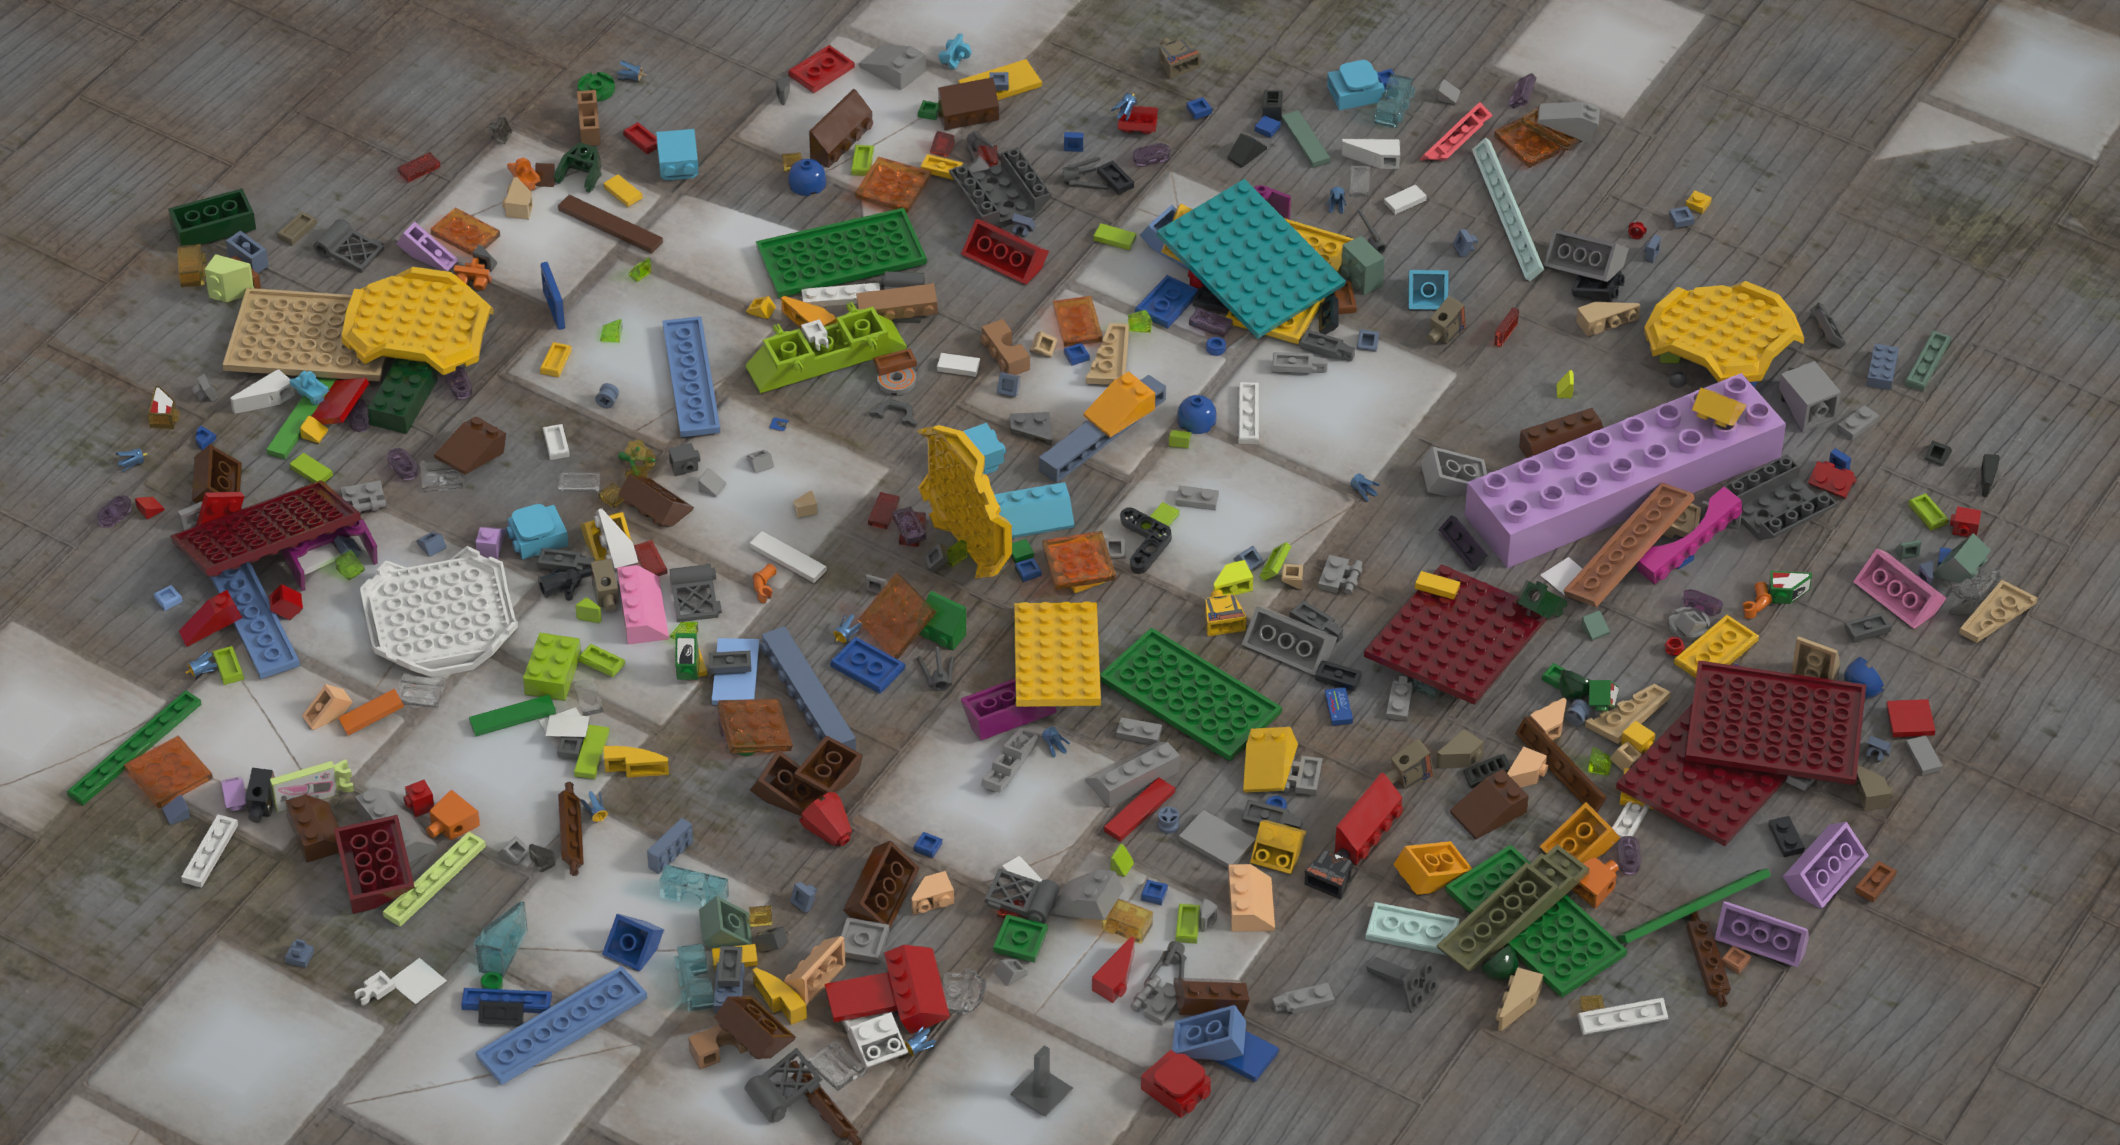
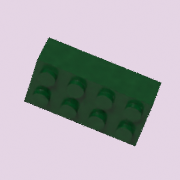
M243 188L168 208L171 227L182 250L228 238L239 231L246 233L256 230L254 212Z
M397 358L368 407L370 425L407 434L438 381L437 370L427 362Z

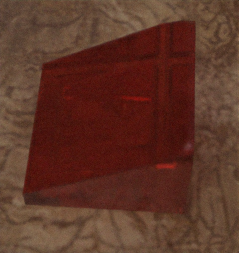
M937 131L930 153L948 157L955 145L954 135Z

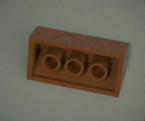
M852 89L809 131L810 159L816 160L821 165L829 168L856 141H859L867 130L872 128V110L857 90Z
M1589 408L1520 431L1519 448L1526 458H1530L1558 445L1603 429L1602 421L1593 408Z
M891 840L874 847L843 911L850 918L887 924L890 930L919 867Z

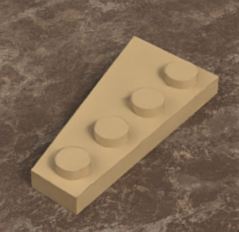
M1109 323L1102 339L1101 347L1098 348L1097 356L1091 364L1090 372L1086 376L1087 384H1111L1115 379L1126 373L1129 324Z
M2001 580L1962 625L1959 634L1978 643L2035 605L2038 598Z
M1652 684L1634 694L1631 700H1623L1616 704V708L1599 713V717L1594 720L1589 718L1585 721V727L1619 744L1622 739V732L1635 721L1642 724L1671 698V692L1656 684Z

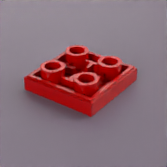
M1928 699L1886 702L1892 737L1935 736V727Z

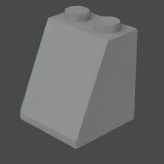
M1815 361L1781 374L1779 389L1802 432L1836 419L1841 391Z

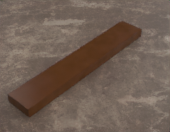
M570 194L558 205L559 211L651 254L663 243V237Z
M1524 717L1515 734L1531 750L1547 755L1546 765H1548V768L1582 804L1587 802L1598 813L1607 798L1604 793L1530 717Z

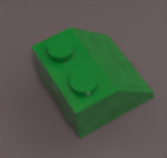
M931 591L918 619V634L953 651L966 636V607Z

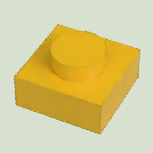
M1695 190L1687 199L1685 206L1703 214L1711 204L1712 197Z

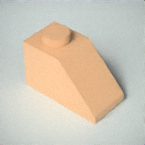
M325 684L302 717L310 728L315 730L339 719L338 717L344 715L353 702L344 689Z
M1523 747L1507 774L1520 787L1537 784L1540 777H1544L1547 773V755Z

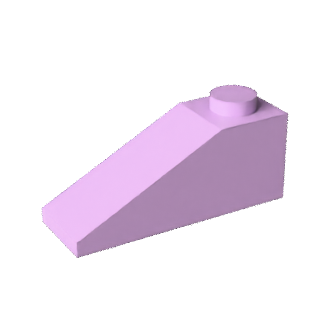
M416 222L402 234L396 243L410 257L440 271L448 272L458 262V259Z

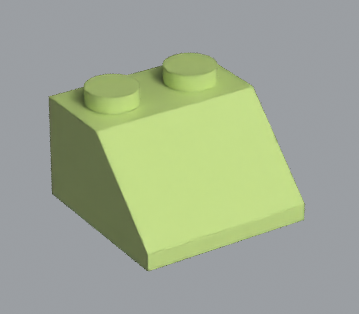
M215 254L205 268L209 298L230 302L243 298L246 288H254L251 264Z

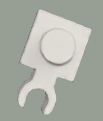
M820 319L801 325V330L809 343L815 342V348L820 351V344H824L826 348L829 347L827 331Z
M379 971L364 981V988L355 991V999L357 1000L359 997L364 996L361 998V1005H366L372 997L379 1000L395 989V983L382 971Z

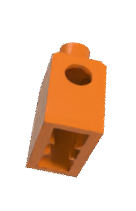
M450 790L430 810L431 825L426 828V831L431 838H435L442 833L449 840H453L480 826L479 811L453 790Z
M1597 858L1585 861L1583 864L1589 868V874L1571 889L1595 909L1615 888L1617 877L1615 872L1619 870V867L1613 860L1608 861L1606 864H1603Z

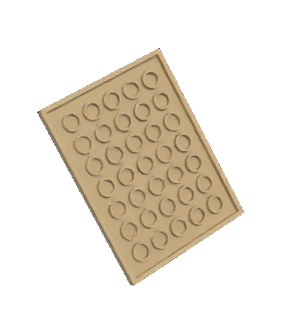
M246 288L224 358L223 371L271 374L279 369L285 375L299 376L305 370L306 372H313L316 377L339 379L367 378L368 381H380L387 357L380 356L364 364L357 357V352L353 349L349 350L342 343L345 314L352 295Z

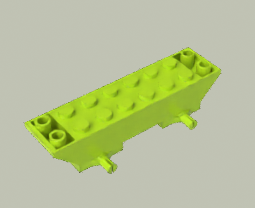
M850 302V304H846L849 313L836 317L837 323L824 327L827 331L828 348L824 344H820V351L815 348V342L809 343L800 329L784 332L779 324L777 326L775 324L772 327L775 335L763 339V346L745 366L758 391L763 393L869 361L874 357L905 350L907 345L892 320L877 314L874 307L856 309L854 303Z

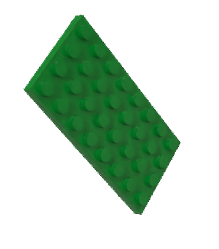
M904 208L756 241V248L778 298L802 293L803 289L829 287L885 274V271L894 272L927 264V257Z
M1152 627L1100 673V682L1228 761H1231L1246 747L1251 729L1266 728L1282 713L1280 705Z
M1510 844L1446 885L1445 891L1471 914L1526 862L1528 864H1531V862ZM1567 895L1563 896L1536 921L1505 945L1506 947L1511 945L1516 953V957L1529 969L1543 974V981L1561 998L1627 956V949Z

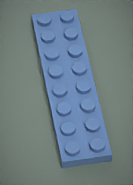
M702 317L662 321L680 436L688 437L720 433V423Z
M246 562L237 569H227L218 576H210L218 594L228 590L242 616L241 619L233 624L260 679L300 666L299 659L276 613L270 611V601L251 563Z
M620 966L478 1050L476 1058L503 1085L647 999V992Z

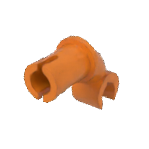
M767 564L760 572L753 574L754 588L758 594L757 599L761 603H766L767 596L770 599L772 597V589L766 586L767 581L776 575L777 572L772 564Z
M1758 582L1754 585L1757 596L1756 602L1747 601L1743 603L1745 618L1752 619L1756 617L1758 612L1762 611L1772 602V597L1768 593L1767 583Z

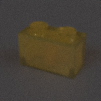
M201 244L178 246V268L181 287L205 285L204 277H206L205 268L207 266L203 265V263H207L206 252L201 250Z
M1118 899L1106 919L1102 920V929L1127 939L1132 936L1136 942L1142 944L1153 926V912Z

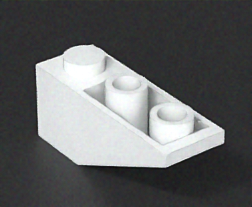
M1342 139V156L1379 169H1399L1400 140Z
M279 369L268 374L230 398L232 412L236 414L280 405L295 396L294 387L289 382L291 379Z
M598 509L596 516H594L596 527H600L602 535L599 538L602 547H605L607 551L605 559L611 558L614 571L618 567L636 565L638 559L633 542L603 509Z

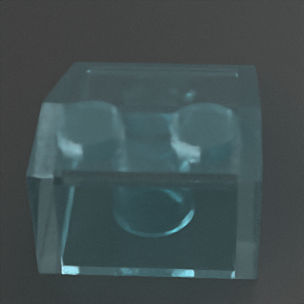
M520 901L487 925L481 935L476 937L474 942V949H476L475 961L478 963L480 973L497 972L504 978L528 930L525 902Z

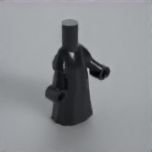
M591 567L581 571L572 568L561 571L556 568L553 570V574L538 577L539 588L545 598L569 588L564 593L565 599L570 601L573 599L575 588L580 585L582 579L591 576Z

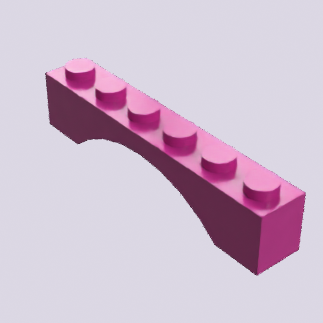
M1726 487L1721 488L1709 499V506L1701 523L1680 540L1662 546L1651 547L1637 562L1638 572L1653 584L1664 580L1674 568L1681 566L1686 558L1694 555L1698 548L1704 543H1708L1716 533L1724 530L1728 523L1741 515L1742 500Z

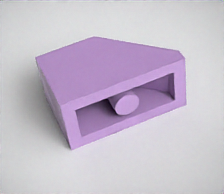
M480 527L476 539V550L480 551L481 556L485 558L491 556L498 560L506 529Z
M240 776L220 780L226 808L230 807L231 811L243 809V805L246 804L243 778Z

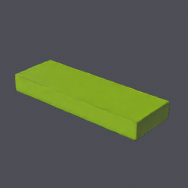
M588 725L586 737L584 738L574 770V777L596 778L604 752L603 746H606L610 733L609 727Z

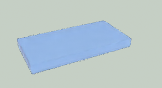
M718 638L717 652L750 650L751 672L714 674L712 705L754 706L760 646L759 639Z

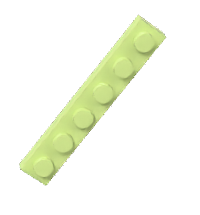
M471 832L466 833L414 882V889L400 895L383 911L384 917L401 927L486 847L485 841Z

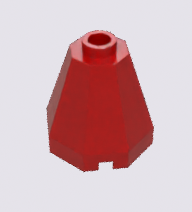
M826 793L823 795L825 798L823 801L819 799L813 801L802 812V818H800L799 822L804 828L831 845L844 846L850 841L852 833L841 798L837 793Z

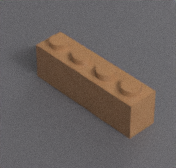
M934 283L856 293L858 309L874 307L877 314L889 320L938 314Z

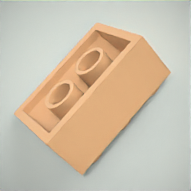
M1251 864L1229 865L1228 887L1231 932L1275 931L1271 877Z
M838 936L823 940L812 949L810 955L798 964L792 974H788L784 979V983L801 997L806 1007L825 988V984L829 983L845 967L844 937Z

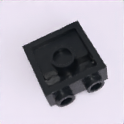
M1621 270L1608 282L1579 275L1572 288V294L1578 297H1592L1593 302H1612L1613 299L1618 298V288L1624 285L1625 277Z

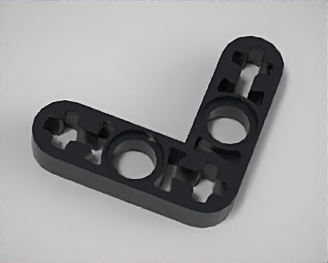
M1128 507L1120 513L1121 524L1125 528L1146 538L1130 558L1131 570L1134 573L1142 574L1150 568L1171 542L1172 532L1169 526L1134 508ZM1145 523L1152 525L1149 529L1141 528V525ZM1149 546L1157 548L1154 552L1146 551V548Z

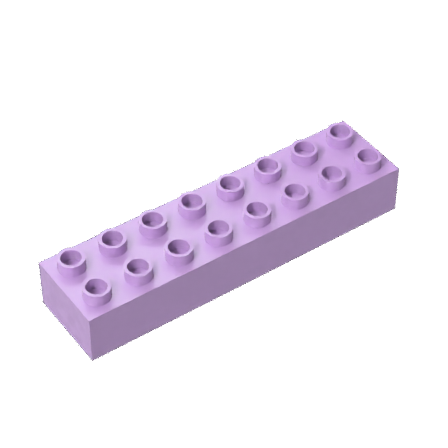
M1741 373L1704 388L1747 404L1733 426L1727 424L1725 428L1715 424V419L1708 417V420L1697 417V412L1692 411L1699 390L1467 482L1465 517L1506 568H1509L1628 520L1661 483L1694 493L1781 458L1786 423Z

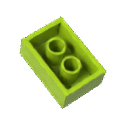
M539 632L523 676L525 695L541 697L549 694L551 699L566 700L579 664V656L581 654L580 638Z

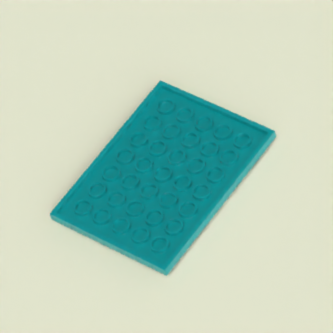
M1245 179L1157 230L1156 236L1257 339L1342 288L1346 283V280Z

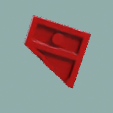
M242 492L205 493L196 526L241 510L245 496Z

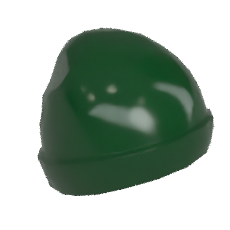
M1561 670L1559 688L1563 698L1574 701L1576 699L1582 700L1589 696L1590 679L1572 671Z
M1511 945L1507 946L1482 965L1483 973L1489 978L1498 981L1509 980L1511 975L1515 976L1519 965L1513 947Z

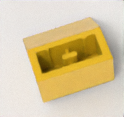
M1268 820L1260 821L1250 863L1292 874L1302 850L1306 831Z

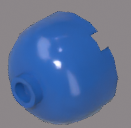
M813 159L796 161L788 174V183L791 186V190L803 196H810V193L816 192V194L820 193L826 186V174L822 165Z
M1188 396L1178 407L1177 423L1181 429L1184 427L1189 432H1192L1191 434L1209 432L1211 427L1216 424V407L1205 396Z
M1858 657L1847 666L1844 680L1845 682L1865 684V699H1871L1884 691L1882 688L1884 684L1873 667L1868 668L1865 665L1867 661L1862 657Z

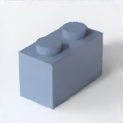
M242 231L226 240L229 258L236 255L243 262L251 264V268L256 273L269 266L266 249Z

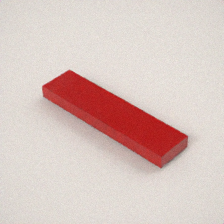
M1160 777L1157 778L1104 826V832L1121 842L1175 793V787Z

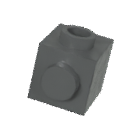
M692 443L668 449L669 463L675 476L698 471V462L701 461L698 450H694Z

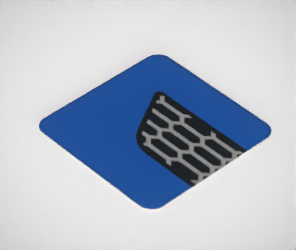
M774 417L769 428L785 431L788 420Z

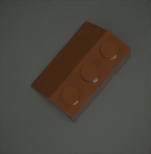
M993 77L938 88V112L944 130L999 120V103Z
M209 444L194 457L192 501L196 504L203 501L205 493L240 492L242 463Z
M632 474L628 475L618 494L625 499L623 502L626 505L637 507L640 514L652 517L653 522L661 527H664V525L674 526L694 509L692 505L653 479Z
M306 794L285 800L289 822L307 863L339 853L334 828H339L327 801Z
M1173 979L1179 1015H1199L1235 1005L1241 1015L1244 1016L1249 1003L1245 982L1229 979Z
M728 996L714 1017L720 1023L719 1026L723 1030L730 1032L735 1037L734 1040L749 1049L750 1055L759 1060L771 1059L796 1038L752 996Z

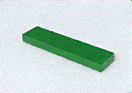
M548 694L470 716L469 722L476 737L556 714V709Z

